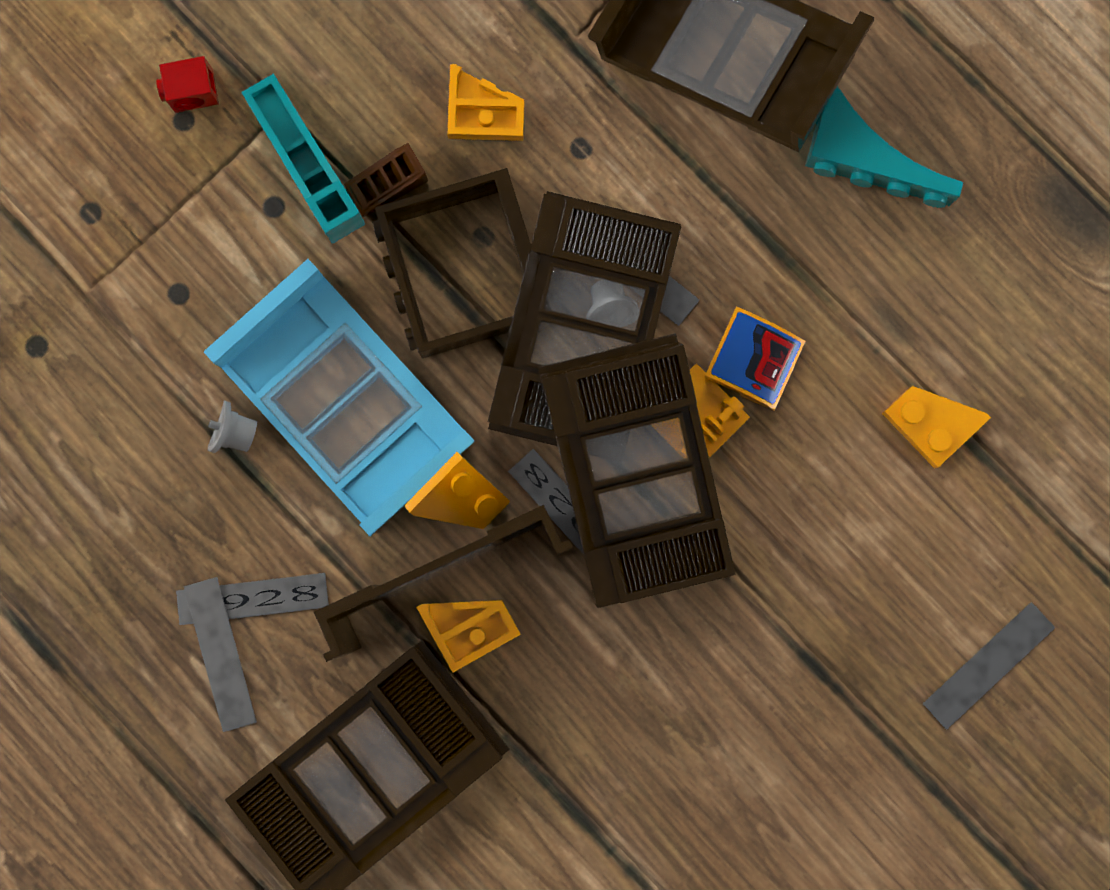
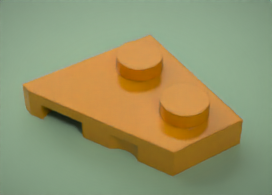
M450 64L448 139L523 141L524 99L509 91H501L495 84L482 78L479 80L462 71V67Z
M915 386L909 387L882 412L888 421L934 469L941 466L991 418L985 412Z
M456 452L404 506L413 516L484 529L510 501L463 456Z
M503 600L421 604L416 607L452 673L521 635Z

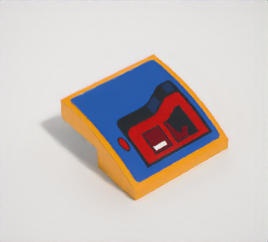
M736 306L705 374V378L740 393V396L775 411L806 341L782 327Z

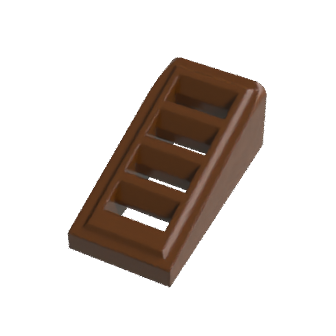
M406 143L344 183L364 218L376 211L375 207L391 203L427 183L428 178L409 143ZM403 162H406L412 173L408 177H405L399 167ZM391 169L399 181L394 186L385 173ZM376 177H379L386 189L382 194L378 192L372 181ZM364 184H366L373 197V200L368 203L359 189Z

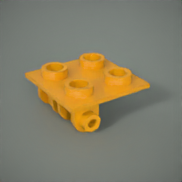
M696 363L690 369L706 448L710 458L750 416L743 410L744 405L736 397L733 396L731 398L717 383L706 379V372ZM678 418L650 424L684 459H687Z

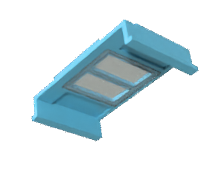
M309 259L303 262L204 351L206 356L225 371L361 522L359 525L370 537L403 508L456 452L461 455L475 442Z

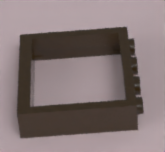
M507 168L375 207L378 220L372 221L378 243L385 241L389 255L382 257L389 279L396 277L400 290L393 293L400 315L407 313L411 326L404 329L410 350L418 349L422 359L509 333L513 316L428 341L393 224L498 193L519 265L524 275L531 243ZM547 297L544 309L551 310Z

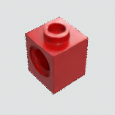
M205 56L159 64L161 78L156 80L158 94L161 101H166L175 113L219 105L213 68Z

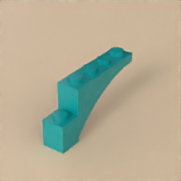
M274 73L242 91V95L331 243L337 242L364 226L365 222Z
M836 87L816 122L805 164L806 167L813 168L814 173L820 176L835 177L839 175L849 178L850 182L856 186L872 187V185L885 188L887 189L886 192L892 196L906 198L910 195L923 199L924 204L936 208L950 206L960 197L963 186L962 181L936 173L914 162L893 148L867 125L853 109L840 88Z

